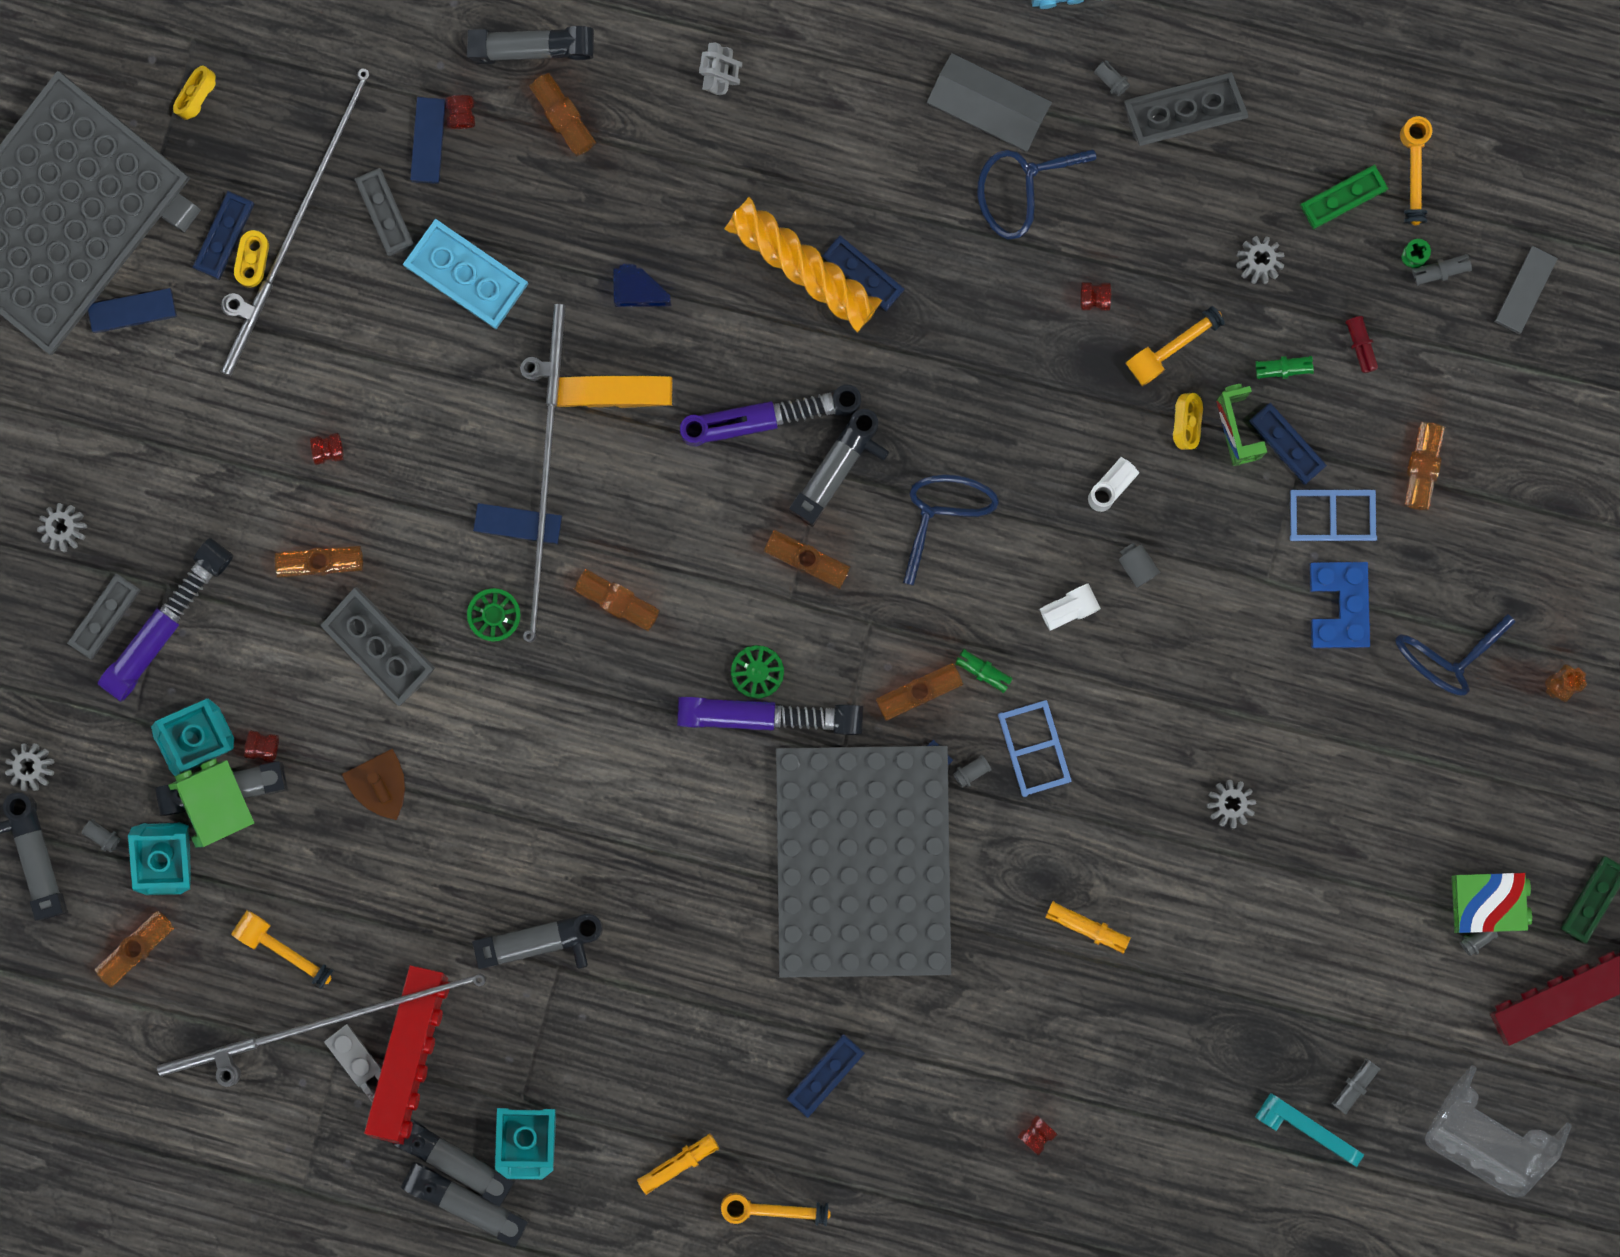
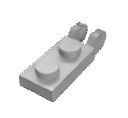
M346 1024L325 1040L324 1043L355 1084L362 1088L363 1092L373 1103L375 1091L367 1081L373 1076L379 1081L382 1068L352 1028Z

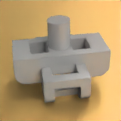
M714 42L709 43L708 51L702 52L699 73L704 76L703 90L716 95H723L728 91L729 85L740 84L738 71L739 68H742V62L732 59L733 50L731 48L721 47L720 44Z

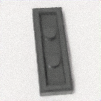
M381 168L355 178L388 257L413 247L414 243Z
M1534 246L1530 248L1494 321L1495 323L1517 334H1521L1558 258Z
M116 573L67 644L93 660L141 590Z

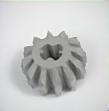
M1255 236L1252 239V244L1247 241L1243 243L1242 246L1245 251L1242 250L1237 253V257L1242 259V261L1236 264L1237 268H1246L1241 276L1246 278L1249 274L1253 275L1251 279L1253 284L1257 282L1258 277L1261 278L1263 284H1267L1268 276L1276 279L1278 277L1276 270L1284 268V264L1277 261L1284 257V253H1275L1279 244L1276 242L1270 247L1268 245L1269 237H1265L1261 244L1258 236ZM1264 256L1266 258L1264 263L1259 265L1255 263L1257 257Z
M58 503L56 512L51 507H48L46 510L50 516L48 518L45 516L39 517V520L44 522L45 526L37 527V531L46 533L42 536L41 541L43 543L50 542L49 548L52 550H56L59 546L62 552H67L68 543L74 549L77 548L78 544L75 538L85 539V535L79 533V530L87 528L86 523L79 522L84 515L81 512L74 514L75 507L69 505L65 510L64 505ZM59 523L68 527L66 532L61 531L60 534V530L57 529Z
M24 743L21 744V753L16 749L11 751L15 760L6 759L5 763L13 765V769L5 771V774L7 776L15 775L11 780L13 786L21 783L20 788L22 791H27L29 786H31L33 791H38V781L45 786L49 784L44 776L45 774L54 775L53 770L47 769V766L54 764V759H45L49 754L47 749L39 752V744L33 743L29 749L28 745ZM26 762L34 763L32 766L34 769L33 773L25 772L28 769L25 765Z
M1227 780L1226 789L1221 783H1218L1216 789L1220 795L1215 792H1210L1208 795L1216 800V803H1208L1207 808L1217 809V812L1213 813L1210 817L1211 819H1216L1221 815L1222 818L1219 825L1222 827L1225 826L1229 819L1230 827L1236 828V817L1242 825H1245L1247 819L1243 813L1248 816L1254 815V811L1248 809L1247 805H1255L1256 800L1246 799L1253 791L1248 789L1242 793L1241 790L1244 783L1241 781L1238 782L1235 789L1232 780ZM1227 797L1230 800L1237 799L1238 804L1235 806L1238 808L1236 811L1234 809H1226L1225 804L1228 802L1225 800Z

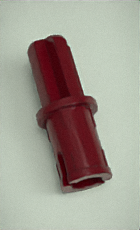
M1358 316L1346 321L1353 342L1351 349H1355L1361 371L1363 373H1370L1378 369L1371 346L1373 339H1369L1363 320L1364 317Z

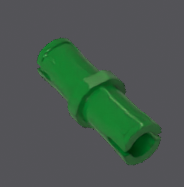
M1283 356L1280 360L1255 361L1257 379L1268 377H1282L1286 379L1288 376L1298 374H1314L1313 358L1309 356L1287 359V356Z
M966 649L961 651L960 656L967 659V662L957 658L955 665L960 666L975 675L977 680L985 681L1002 693L1007 690L1008 687L1000 681L1002 680L1010 685L1013 679L1011 676L1009 677L993 667L992 663L979 659L966 651Z

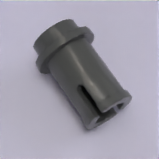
M1107 60L1101 63L1094 71V74L1111 89V94L1120 96L1130 86L1127 82L1128 78L1126 76L1122 77Z
M981 755L963 768L957 767V771L953 775L961 788L964 786L970 787L972 781L990 772L991 767L984 756Z
M93 819L82 830V835L87 836L100 845L103 852H113L120 842V838L117 837L115 831L111 833Z
M1474 932L1469 936H1463V941L1460 942V945L1469 956L1473 954L1478 955L1479 950L1497 938L1498 934L1497 932Z

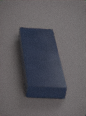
M417 97L411 182L439 184L446 108L445 99Z
M227 191L193 265L195 270L218 280L221 279L254 207V202Z
M839 236L822 255V259L826 262L838 265L846 279L860 282L864 286L867 296L878 297L883 300L879 306L886 312L905 290L842 236Z
M171 288L93 303L88 309L93 333L177 317Z
M1271 403L1248 422L1304 485L1327 466Z
M478 503L473 531L537 541L540 512ZM546 513L544 543L558 544L562 523L561 515Z
M843 1034L786 1099L808 1118L865 1053Z

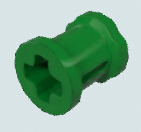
M1423 239L1410 241L1403 249L1401 256L1403 263L1411 268L1421 267L1431 255L1430 245ZM1413 250L1415 252L1420 250L1422 254L1420 257H1412L1411 252Z

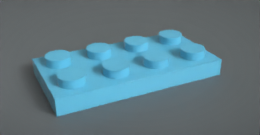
M437 219L432 222L403 263V266L494 329L498 328L528 285L526 280Z

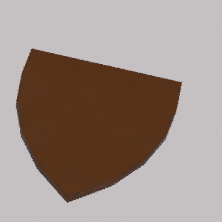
M393 748L342 774L348 788L364 807L382 817L398 819L404 802L405 781L400 762Z

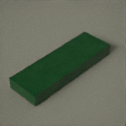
M1606 856L1601 858L1560 930L1587 944L1620 888V864Z

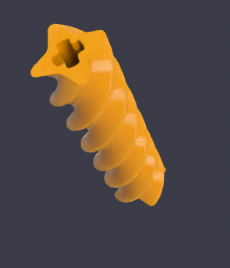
M750 197L734 211L731 220L724 229L730 233L737 234L746 247L760 252L768 264L782 269L790 281L804 286L812 298L819 302L827 303L830 311L835 316L849 320L857 333L872 318L876 309L883 301L878 297L867 296V292L860 282L845 279L844 273L838 265L831 262H823L816 248L809 245H801L794 231L778 227L777 221L771 213L756 210L754 202Z

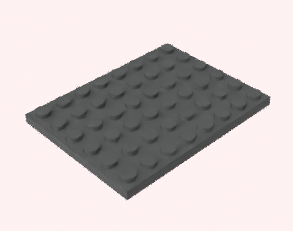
M60 71L55 73L0 144V315L49 355L54 354L190 180L187 174Z
M948 746L776 748L779 978L951 975Z

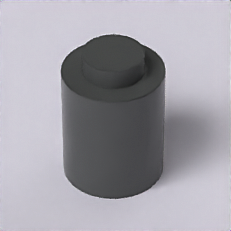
M1132 543L1120 551L1122 557L1118 561L1136 588L1161 573L1142 544L1136 547Z

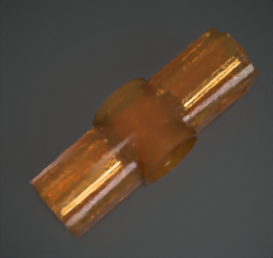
M549 73L534 80L529 88L545 110L544 114L557 133L560 132L576 157L589 151L596 144V141L581 121V116L572 101L564 96Z
M1421 422L1416 437L1415 450L1412 452L1407 471L1409 481L1404 506L1415 510L1428 511L1431 504L1434 481H1437L1441 467V457L1439 455L1445 427L1435 423Z
M776 530L772 532L763 551L797 568L800 572L818 578L838 589L843 585L851 568L817 551L813 546L805 545ZM806 552L813 554L815 557L814 564L808 567L801 565L799 562L801 554Z
M361 546L329 549L313 548L304 551L275 553L277 578L306 575L324 576L331 573L363 571ZM317 555H324L326 557V564L321 569H314L312 561Z
M587 569L581 574L574 588V591L596 602L603 610L617 618H624L649 632L660 613L659 609L635 597V594L615 582L610 583Z
M951 663L876 698V701L885 721H888L962 686L963 682L954 663ZM917 684L925 686L928 692L927 696L921 700L914 698L911 693L913 686Z
M1564 664L1559 672L1550 675L1545 681L1547 685L1546 693L1553 699L1559 698L1564 702H1568L1573 694L1581 692L1586 687V673L1579 667L1574 669Z
M157 910L131 936L125 938L120 946L94 971L104 983L113 988L140 961L146 959L149 953L175 927L165 915ZM133 941H137L141 945V953L137 957L131 956L128 951L129 945Z

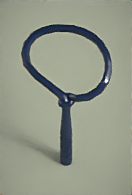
M1010 150L1000 151L991 156L981 170L977 195L982 214L992 230L1006 239L1021 238L1028 232L1034 220L1033 176H1036L1038 171L1064 168L1074 164L1096 160L1095 151L1088 150L1073 155H1066L1065 157H1058L1040 164L1027 163L1018 152ZM1007 156L1015 158L1026 173L1027 215L1022 228L1014 233L1005 231L995 222L988 210L984 194V184L990 168L997 160Z
M956 475L927 477L916 482L911 487L909 493L911 501L922 509L920 512L922 519L912 546L903 581L904 584L914 586L924 549L929 519L933 518L934 514L962 517H979L990 514L997 509L999 499L996 493L989 487L978 481ZM944 481L957 482L979 489L990 497L992 503L980 509L930 507L922 502L916 493L918 489L926 484Z
M1507 614L1491 632L1479 641L1460 663H1454L1453 665L1420 641L1408 635L1400 634L1395 641L1402 655L1425 678L1447 692L1465 696L1470 690L1463 676L1464 669L1485 652L1492 643L1496 642L1515 623V620ZM1403 642L1414 646L1446 670L1454 672L1462 689L1449 685L1432 674L1410 653Z

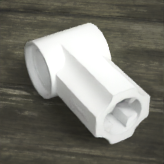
M1120 457L1089 493L1088 502L1091 508L1100 512L1108 510L1139 474L1135 466L1128 460ZM1105 491L1109 495V501L1107 503L1098 502L1095 498V492Z
M1088 583L1068 592L1065 597L1047 604L1039 610L1045 624L1051 631L1074 619L1080 620L1101 608Z

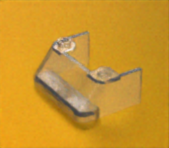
M1472 1065L1449 1092L1428 1128L1425 1142L1432 1150L1505 1194L1517 1198L1523 1197L1561 1157L1572 1125L1566 1123L1554 1137L1542 1130H1530L1523 1137L1475 1109L1479 1097L1477 1092L1470 1087L1477 1069Z

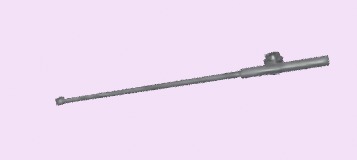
M360 69L357 72V77L360 80L357 89L266 280L262 282L252 305L245 303L243 298L235 293L226 295L221 301V309L226 315L239 316L245 319L220 371L228 376H231L271 292L272 282L363 86L369 77V72L366 69ZM361 72L365 73V77L361 76ZM231 300L237 303L236 309L229 307Z
M554 304L550 362H542L535 357H528L521 363L520 367L522 375L531 381L548 377L546 398L548 412L530 631H526L523 635L524 640L527 642H533L536 639L535 632L554 412L558 402L565 305ZM535 365L534 371L530 372L532 366Z
M478 974L255 1039L253 1037L158 1065L157 1071L159 1076H164L215 1061L218 1068L216 1071L218 1083L222 1086L230 1087L236 1084L241 1077V1071L234 1064L232 1055L256 1049L262 1044L474 982L476 986H482L485 984L486 978L483 974ZM226 1071L230 1072L231 1079L226 1076Z

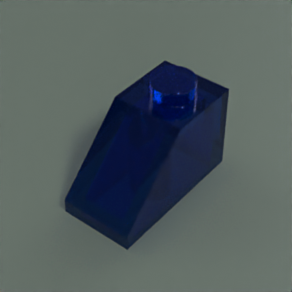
M622 264L620 269H613L615 307L672 306L671 296L642 268H637L635 264Z

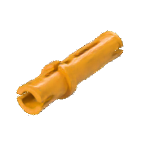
M1052 901L1045 917L1095 940L1094 943L1097 945L1101 943L1124 954L1131 939L1129 936L1108 928V924L1104 922L1102 924L1095 922Z
M709 1133L695 1144L683 1147L682 1152L638 1178L637 1182L647 1195L691 1166L696 1167L699 1165L698 1162L720 1148Z

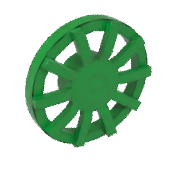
M491 588L483 590L471 600L468 606V624L471 630L483 640L490 642L505 640L516 631L520 624L521 612L517 601L511 594L502 589ZM493 593V603L489 604L485 595ZM498 594L506 597L500 605L497 604ZM480 598L486 606L484 609L475 606ZM509 601L514 604L515 608L503 609ZM473 610L481 612L482 616L472 619ZM516 612L515 621L505 617L507 614ZM484 620V625L478 631L474 623ZM502 623H509L513 627L507 632ZM488 626H491V637L482 634ZM497 626H499L504 635L495 637Z
M760 645L750 646L740 651L734 658L731 666V678L736 689L743 695L754 699L766 698L775 693L781 686L784 678V666L778 654L772 649ZM759 650L758 660L754 661L750 651ZM763 651L772 655L765 662H762ZM745 653L751 662L750 664L740 660ZM776 659L779 667L768 668L767 665ZM737 663L747 668L746 671L735 672ZM780 671L778 680L769 676L770 672ZM747 675V679L739 685L736 677ZM766 679L775 684L770 690H768L764 682ZM750 681L753 683L751 693L743 689ZM761 683L765 693L755 694L757 684Z

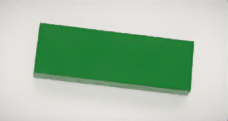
M1373 165L1301 203L1300 207L1314 230L1386 192L1388 187L1376 165Z

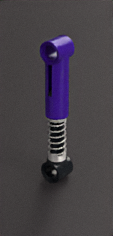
M842 385L836 390H832L831 393H825L822 396L819 394L818 398L811 396L809 400L806 398L803 401L796 399V402L788 401V404L781 402L780 405L779 403L773 404L770 401L699 416L690 415L682 421L680 433L687 445L700 446L707 442L778 429V424H783L784 421L790 423L791 420L795 419L798 422L799 418L805 420L806 417L810 416L813 419L814 415L821 417V414L824 413L827 416L828 414L851 416L861 406V394L855 386ZM844 394H850L854 397L855 403L850 407H844L840 404L839 398ZM736 422L735 424H730V425H725V426H720V427H715V428H710V429H708V427H711V426H716V425H721V424ZM690 425H700L702 427L701 435L690 437L686 433Z
M212 538L207 539L196 552L193 558L196 563L191 568L192 572L187 573V579H183L184 583L178 585L179 589L177 592L173 591L174 596L168 598L170 600L168 604L165 603L161 609L157 608L118 660L111 664L98 681V686L118 701L122 702L135 688L138 678L178 628L180 614L184 615V609L189 608L188 604L190 602H194L193 597L199 596L198 591L203 590L202 586L204 583L208 584L213 575L218 577L224 572L232 561L233 554Z
M679 697L677 726L774 731L775 727L780 728V725H783L784 728L787 726L792 728L799 726L800 729L803 726H807L808 729L810 727H815V729L822 727L823 730L832 729L834 734L862 735L864 706L835 705V709L826 708V710L820 708L815 710L813 707L809 710L806 707L799 709L798 706L796 709H792L791 706L784 708L781 705L776 706L775 702Z

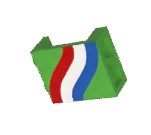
M1242 384L1226 387L1225 391L1222 392L1216 401L1233 466L1260 460L1267 453L1264 441L1246 446L1241 444L1231 403L1245 400L1252 392L1250 386L1242 388Z
M1525 873L1452 876L1454 933L1528 930V925L1532 924V911L1530 907H1527V896H1530L1531 885L1530 880L1526 879Z

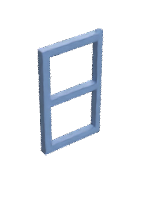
M1290 490V541H1376V491ZM1296 496H1330V535H1297ZM1336 496H1369L1370 535H1337Z
M1047 700L1005 713H998L1023 797L1072 782ZM1043 707L1052 740L1015 751L1005 718ZM1055 746L1064 778L1026 789L1017 756Z

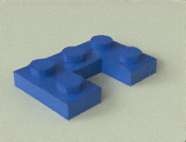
M1368 562L1310 563V592H1339V619L1311 620L1312 648H1369Z

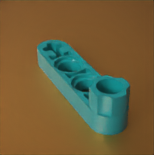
M1271 1093L1255 1116V1118L1275 1131L1278 1130L1284 1120L1355 1167L1359 1165L1364 1157L1363 1153Z

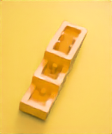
M560 377L556 406H587L590 408L672 406V377Z

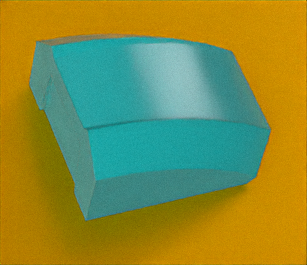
M205 699L159 719L151 726L154 740L174 776L200 767L202 763L218 758L234 748V736L220 708L210 699Z
M178 822L162 824L143 823L131 827L128 834L133 891L145 895L182 894L190 890L189 826Z
M497 1108L495 1170L507 1179L542 1180L550 1174L554 1167L556 1110Z

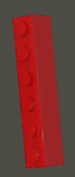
M410 965L401 997L450 982H447L448 977L442 972ZM450 989L399 1004L364 1132L367 1136L404 1145L405 1138L408 1139L410 1137L413 1126L412 1122H410L412 1111L417 1110L420 1101L419 1085L420 1082L423 1083L427 1076L428 1067L425 1065L428 1054H432L435 1046L433 1033L435 1026L438 1027L442 1020L443 1011L440 1007L443 998H447Z

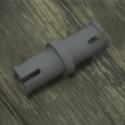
M1466 253L1444 261L1441 258L1437 259L1436 263L1413 268L1412 274L1413 278L1416 279V286L1439 279L1445 281L1448 280L1449 276L1472 271L1471 261H1468L1469 255Z
M1366 1058L1352 1079L1348 1078L1346 1080L1348 1084L1331 1104L1347 1115L1360 1095L1364 1096L1366 1094V1087L1381 1069Z

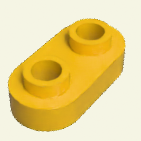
M200 66L193 71L174 102L173 111L176 115L184 120L198 115L206 96L215 87L216 76L213 71L206 66Z
M256 230L248 231L241 237L234 267L236 280L242 286L248 288L255 287L262 281L269 251L267 238L263 233ZM253 242L260 243V247L256 251L250 249ZM249 269L254 270L252 278L245 277V272Z
M1184 393L1179 396L1175 405L1173 440L1179 449L1187 450L1195 449L1199 444L1203 403L1198 394Z

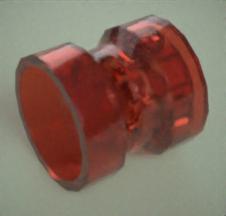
M468 95L447 97L446 107L450 113L447 117L448 128L468 129L475 127V116L472 115L474 97Z
M1082 282L1081 310L1090 311L1092 308H1099L1101 311H1110L1111 283L1093 285L1091 282Z
M332 433L325 439H322L320 436L310 437L315 465L324 464L327 460L335 462L344 460L339 433Z
M250 730L245 745V758L255 759L259 757L265 762L273 763L278 751L279 735L269 734L264 736L258 731Z
M1036 1115L1031 1121V1126L1027 1130H1022L1018 1137L1039 1156L1044 1150V1145L1048 1141H1052L1058 1134Z

